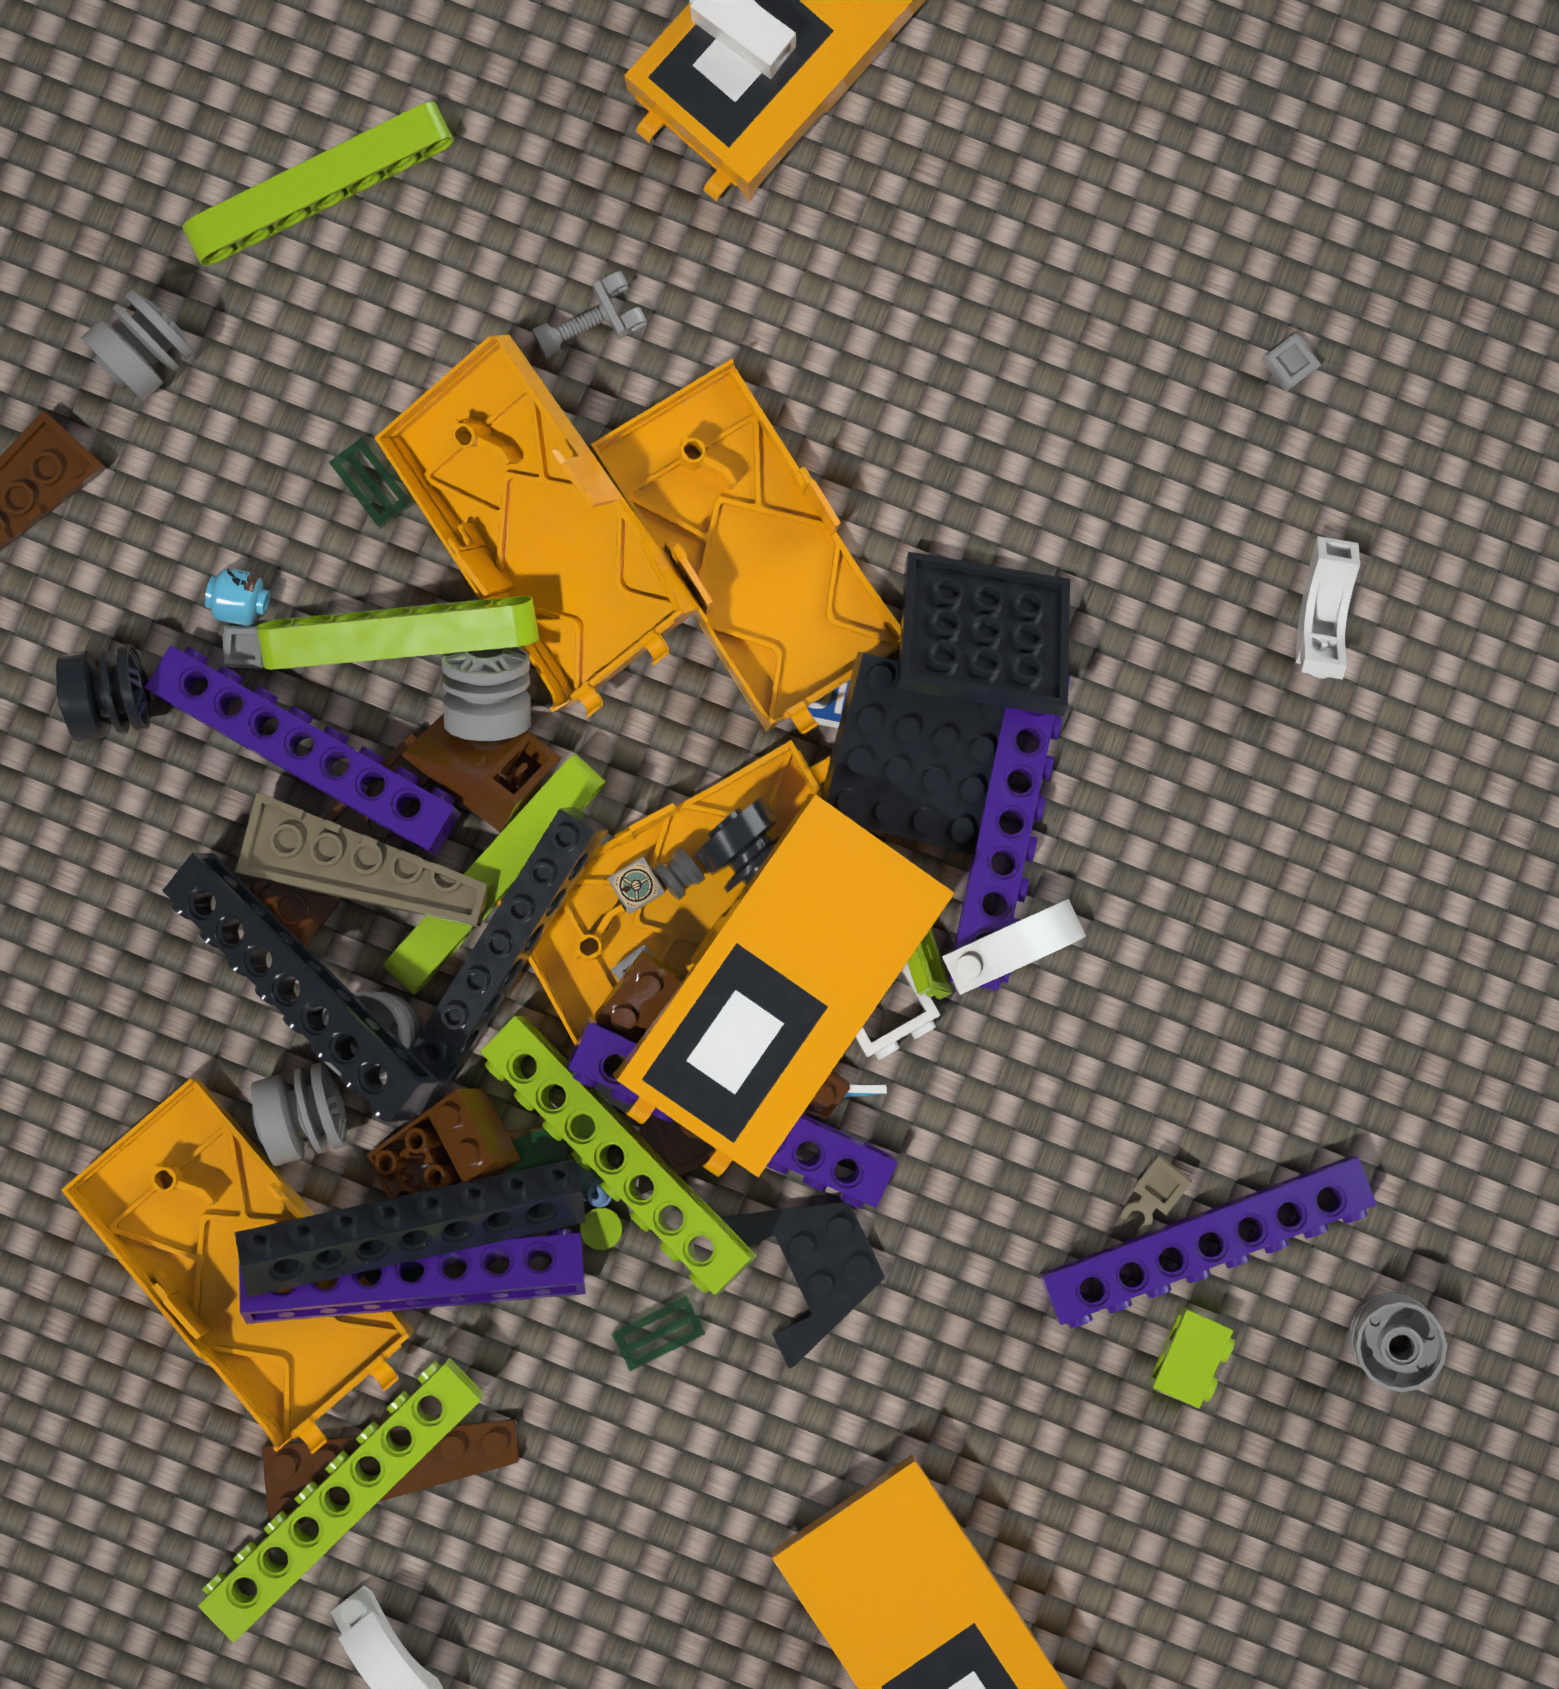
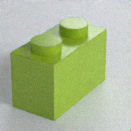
M1181 1306L1147 1383L1154 1389L1200 1409L1203 1400L1209 1402L1215 1392L1218 1379L1214 1377L1220 1361L1226 1363L1232 1353L1235 1340L1231 1338L1233 1330Z

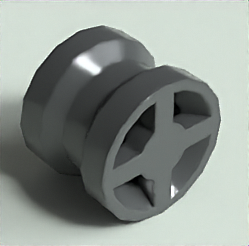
M680 847L672 853L671 860L667 863H659L653 868L662 884L678 901L686 895L688 887L692 884L699 885L705 880L704 875L695 862Z

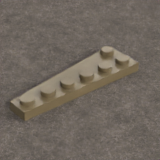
M260 793L255 795L235 872L245 877L479 928L490 886L486 883L429 862L421 857L399 850Z

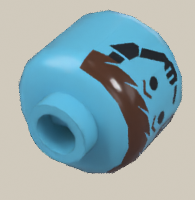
M225 568L217 576H211L207 585L205 606L211 609L212 616L218 621L250 626L256 621L259 614H266L269 606L270 591L263 590V581L258 574Z

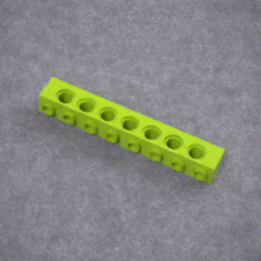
M514 1016L480 1051L488 1060L485 1066L489 1072L500 1081L507 1079L516 1089L513 1095L517 1101L529 1111H532L534 1108L545 1119L542 1123L545 1130L558 1141L564 1139L574 1149L571 1153L574 1160L588 1172L593 1169L604 1180L600 1184L603 1190L617 1202L622 1199L633 1210L629 1214L632 1220L645 1232L651 1229L662 1240L659 1244L661 1250L672 1261L677 1263L681 1260L692 1271L688 1276L702 1292L707 1294L711 1291L714 1295L723 1292L757 1257L741 1238L595 1088L582 1084L572 1078L574 1071L568 1069V1060L525 1016ZM527 1055L532 1056L537 1064L535 1074L529 1079L522 1074L520 1069L521 1061ZM555 1085L561 1086L566 1094L565 1102L560 1108H555L549 1100L550 1090ZM585 1114L590 1116L595 1123L594 1133L588 1139L583 1137L578 1131V1122ZM612 1145L619 1146L624 1153V1162L618 1169L612 1167L607 1161V1152ZM641 1175L648 1176L654 1185L653 1193L648 1199L642 1198L636 1191V1182ZM671 1205L678 1207L683 1214V1223L678 1229L671 1228L665 1220L666 1210ZM699 1236L708 1238L713 1245V1253L708 1260L701 1259L695 1252L694 1244Z
M450 1357L441 1366L436 1360L433 1361L417 1377L422 1385L416 1391L409 1395L404 1390L386 1408L391 1415L380 1426L373 1420L355 1438L360 1445L350 1455L343 1450L327 1465L325 1470L330 1475L319 1486L312 1480L294 1498L299 1505L288 1516L283 1511H280L263 1528L268 1534L257 1546L250 1541L233 1558L237 1566L227 1576L220 1570L202 1588L206 1596L198 1607L233 1643L482 1400L485 1393ZM425 1396L438 1398L442 1404V1413L436 1416L426 1414L421 1408V1399ZM395 1426L407 1428L411 1433V1443L401 1446L393 1442L390 1436L391 1428ZM365 1456L374 1457L380 1463L381 1472L373 1476L365 1474L360 1467V1458ZM339 1486L346 1489L350 1496V1503L347 1505L335 1504L329 1496L330 1488ZM302 1517L313 1518L318 1523L319 1533L316 1535L303 1533L299 1527V1519ZM272 1547L283 1549L287 1553L288 1563L285 1565L274 1564L269 1559L268 1549ZM242 1577L252 1579L257 1586V1594L246 1595L242 1593L238 1588V1579Z

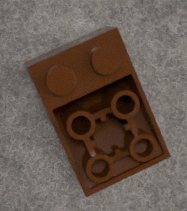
M444 713L401 755L500 833L551 778L562 758L527 731L513 738L498 741H475L451 735L444 729Z
M484 1088L454 1090L366 1155L388 1199L500 1175L521 1161Z

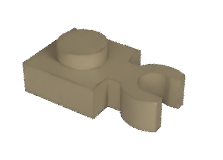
M1158 1154L1133 1186L1132 1190L1141 1197L1139 1200H1132L1124 1206L1121 1218L1125 1220L1132 1211L1142 1212L1145 1220L1139 1226L1138 1231L1141 1233L1146 1232L1152 1225L1154 1210L1157 1208L1167 1215L1190 1186L1192 1179Z

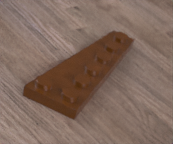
M411 733L383 760L381 765L392 772H395L398 766L419 778L416 785L424 789L431 778L401 756L417 739ZM377 778L369 783L367 787L368 797H376L383 792L385 788L384 779ZM416 798L410 799L404 804L402 809L403 817L416 801ZM341 802L323 818L382 843L392 833L390 830ZM259 880L250 889L306 947L343 899L342 897Z

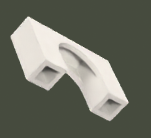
M689 0V3H691V21L769 79H772L796 48V33L760 7L754 0Z

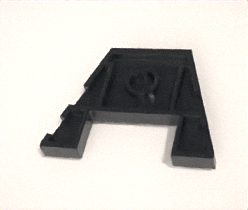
M844 1201L721 1217L748 1247L771 1236L776 1237L811 1311V1315L772 1333L789 1369L803 1359L885 1279L884 1273L852 1206Z

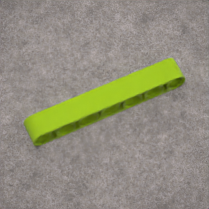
M435 102L420 104L191 217L183 224L182 229L200 265L209 266L216 264L443 152L454 143V138Z
M530 596L286 618L267 621L256 626L263 666L265 669L270 670L530 645L539 640L533 598Z
M577 754L572 755L463 874L490 886L482 922L498 905L497 901L504 899L559 808L576 807L583 811L607 783ZM426 916L383 964V968L409 992L415 995L430 981L477 927Z

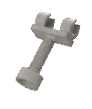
M622 271L612 273L601 281L592 284L593 291L600 303L598 308L596 307L591 312L588 311L583 315L581 314L580 317L577 316L576 319L573 318L569 320V323L565 322V324L559 325L558 328L550 327L546 322L532 329L533 336L546 360L561 353L560 345L563 343V340L566 341L567 338L570 339L574 335H578L582 331L584 332L585 329L588 330L593 326L595 327L600 322L609 321L618 340L647 325V319L640 307L631 309L618 317L609 298L616 297L628 289V283Z

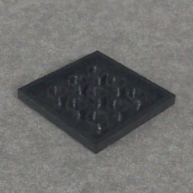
M908 551L904 571L897 689L1064 717L1068 707L1070 579Z
M857 652L821 799L863 828L973 855L1005 707L898 690L899 662L864 652Z

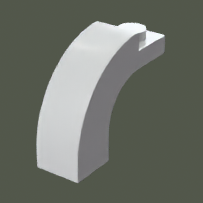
M1317 536L1305 582L1297 631L1296 663L1301 664L1302 673H1308L1322 679L1331 677L1343 680L1347 667L1345 647L1347 614L1360 567L1358 543Z
M1069 899L942 957L961 995L1085 938L1086 935Z
M361 1587L331 1611L342 1634L338 1637L339 1641L371 1689H443L439 1679L424 1669L402 1645L387 1621L373 1592L367 1587Z

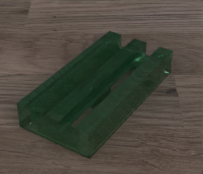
M362 437L329 461L330 465L379 529L387 525L386 522L390 519H395L399 516L402 510H407L413 505ZM360 450L399 499L394 505L391 504L355 457V454ZM347 460L386 511L380 515L341 464Z
M686 1295L612 1332L611 1335L614 1341H616L630 1372L705 1335L706 1332ZM684 1307L687 1315L628 1344L626 1343L625 1336ZM689 1323L692 1324L693 1330L634 1359L632 1351Z

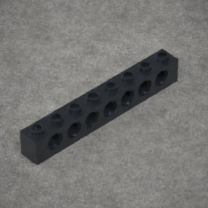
M576 807L559 808L412 1046L410 1052L440 1081L415 1112L418 1116L441 1101L608 832L607 828Z
M192 852L162 890L173 901L171 904L172 908L180 916L191 920L200 929L199 935L206 943L219 948L228 958L227 964L236 973L246 976L256 986V994L266 1003L274 1005L284 1015L283 1021L290 1029L303 1034L313 1044L311 1049L315 1055L323 1061L331 1063L341 1073L340 1079L348 1088L355 1092H360L370 1103L369 1109L376 1117L389 1123L409 1120L440 1081L214 853ZM213 895L216 900L214 911L211 908V899ZM240 924H242L244 929L242 939H240L238 934ZM268 952H270L272 957L270 968H268L266 963ZM296 980H298L300 984V993L298 997L294 992V985ZM324 1009L327 1010L329 1015L327 1026H325L322 1019ZM353 1037L357 1041L358 1045L356 1055H354L351 1050V1041ZM381 1067L385 1069L387 1074L385 1085L382 1084L379 1077Z
M569 1159L234 1233L247 1296L252 1297L586 1222L581 1184L574 1159Z

